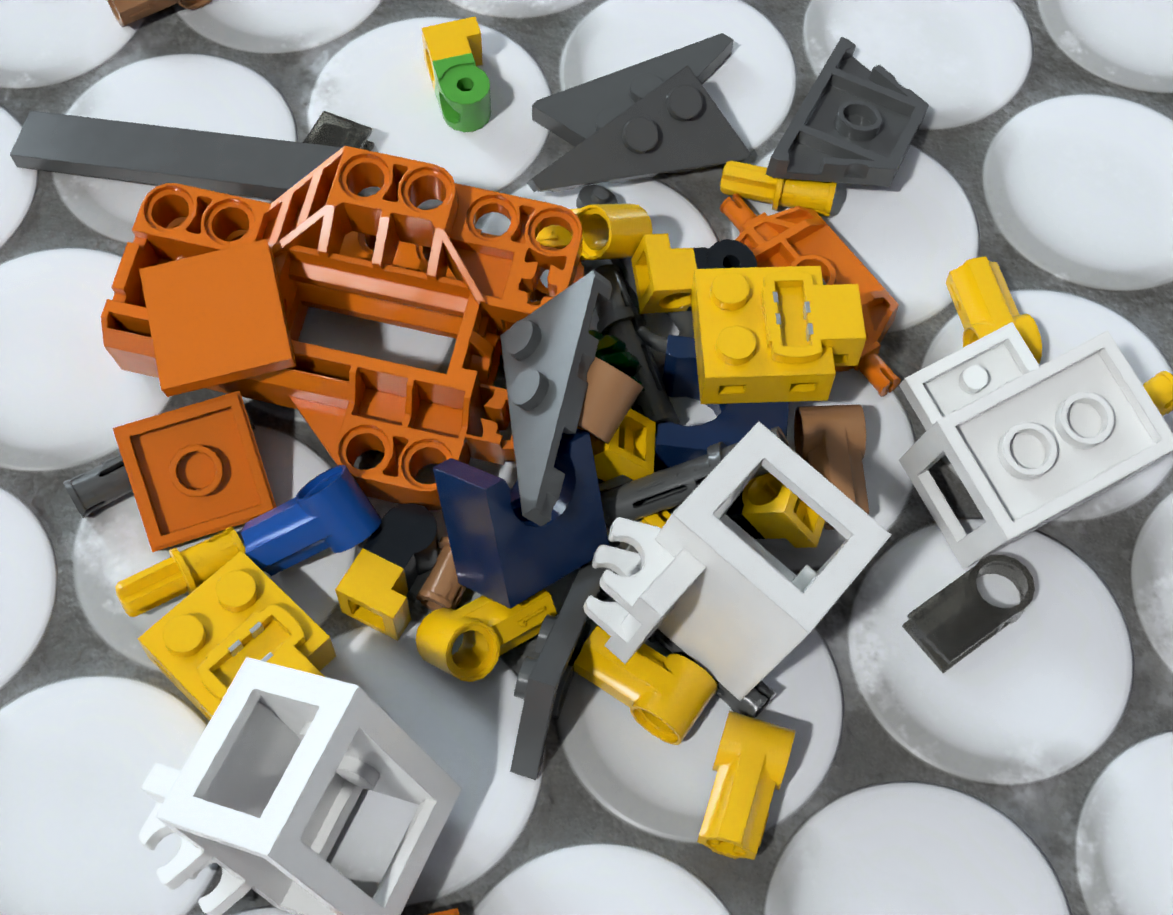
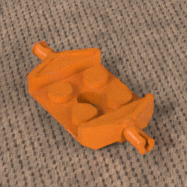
M733 194L732 199L730 196L726 198L720 206V211L740 231V235L735 240L743 243L753 252L757 261V267L821 266L822 278L826 285L858 284L866 341L858 366H835V371H849L852 368L856 371L860 370L881 397L887 395L888 391L889 393L892 392L899 385L901 379L895 375L878 353L881 341L894 322L899 307L896 300L815 210L796 206L770 216L765 212L757 216L744 202L740 194Z

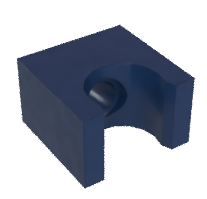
M668 335L663 381L667 394L671 398L688 397L700 401L695 339L693 337ZM789 402L705 404L714 411L717 417L703 425L683 426L673 422L658 424L654 472L707 454L708 446L722 441L726 446L740 442L758 421L769 430L779 426L787 439Z
M576 429L575 434L566 435L562 433L554 468L563 472L565 477L559 499L552 511L551 521L543 526H539L522 516L518 479L510 490V487L503 478L453 458L433 467L459 584L511 609L593 560L598 546H609L590 433L580 429Z

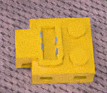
M821 266L694 270L691 307L701 404L828 401L836 375L835 366H858L866 341L858 284L823 285Z
M243 551L236 554L137 638L148 658L209 721L246 657L323 677L325 676L320 671L336 657L330 636Z

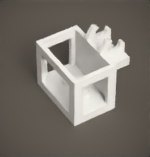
M1011 322L906 377L899 385L926 430L899 461L963 569L1119 485L1173 451V433L1108 330L1039 366L1015 325ZM945 454L986 521L968 535L929 472V469Z
M758 421L671 514L662 529L622 517L614 520L610 527L609 541L626 542L632 545L638 553L607 545L598 546L593 556L592 567L608 568L600 578V586L615 601L604 602L590 595L583 605V610L589 618L611 636L604 646L624 664L629 661L658 628L741 701L814 629L890 538L891 534ZM761 466L847 539L817 572L806 565L796 576L725 514Z
M246 657L182 771L155 763L141 789L155 799L157 803L139 833V842L148 849L154 850L157 844L167 835L177 833L181 836V846L177 855L171 862L158 868L156 871L161 883L171 890L177 889L189 878L191 880L196 879L198 874L210 864L217 863L222 867V877L217 887L198 901L202 911L207 915H222L251 889L276 908L295 915H401L462 788L358 685ZM363 788L419 805L373 899L326 861Z

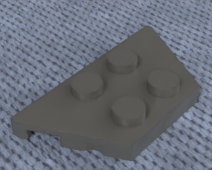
M841 37L774 150L766 175L783 179L890 187L924 120L929 104L912 90L901 86L895 77L880 64L873 67L872 71L867 69L853 57L856 45L849 39Z

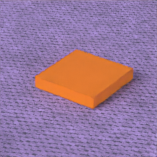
M268 239L139 269L160 386L167 397L296 366L274 255Z
M240 390L113 428L152 552L213 534L230 526L235 527L245 524L277 507Z

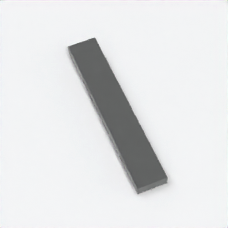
M30 110L10 156L18 168L154 185L178 183L220 193L276 200L342 147Z

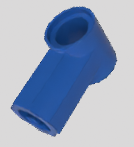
M339 465L326 470L309 481L295 498L246 522L240 533L245 544V554L262 571L273 576L327 548H330L334 553L344 552L353 548L368 538L379 527L382 518L347 467Z

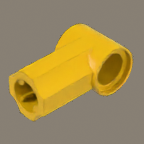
M589 204L582 208L570 209L578 216L582 225L583 245L580 261L632 258L644 234H652L651 219L646 210L637 204ZM560 225L547 226L536 237V241L540 242V245L558 249L565 248L572 239L571 233Z
M987 256L966 260L957 269L949 271L945 283L964 327L963 347L1013 322L1039 364L1042 357V343L1037 324L1029 314H1019L998 263L991 262L987 259Z
M544 588L511 609L482 595L457 610L451 608L434 610L422 620L417 629L415 639L417 651L424 661L461 681L474 682L480 680L493 670L500 655L539 634L547 614L553 616L557 614L551 594ZM463 633L462 644L458 651L452 655L453 644L457 637Z
M596 626L584 642L582 650L574 662V672L630 707V712L634 719L653 736L669 744L679 745L718 690L717 683L705 669L694 661L678 654H669L665 657L645 643L624 664L604 646L611 636L600 626Z
M729 711L712 769L717 771L698 836V843L710 848L714 853L733 859L746 858L755 860L769 817L768 811L774 789L779 791L795 737V730Z

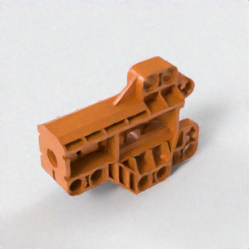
M343 146L272 203L178 183H165L156 186L148 192L141 203L132 228L135 238L133 243L127 242L111 286L115 292L113 299L106 300L101 314L103 344L121 370L159 378L139 269L268 239L274 255L296 366L205 389L227 394L240 390L241 396L298 409L336 465H345L367 497L398 504L415 503L424 506L428 510L438 511L442 507L436 482L422 484L415 480L418 471L424 466L440 464L450 458L468 465L470 458L504 465L505 461L515 462L513 436L511 435L510 440H503V436L499 433V430H506L509 422H511L507 389L493 386L498 373L500 356L503 355L500 335L510 329L514 323L530 315L584 276V266H582L580 261L583 245L582 225L578 216L572 210L561 205L456 184L452 175L447 170L435 164L350 146ZM368 187L381 188L376 194L368 197L357 195ZM430 199L443 202L437 208L431 210L417 208L421 203ZM490 212L501 213L511 222L508 230L501 236L483 233L481 229L475 228V224L481 216ZM550 225H560L566 228L572 235L570 243L563 249L540 245V242L536 241V237L543 228ZM546 269L549 270L547 277L548 288L540 280ZM308 308H318L455 338L456 343L447 374L299 342ZM378 450L384 453L382 461L374 468L360 470L354 467L356 459L363 452Z

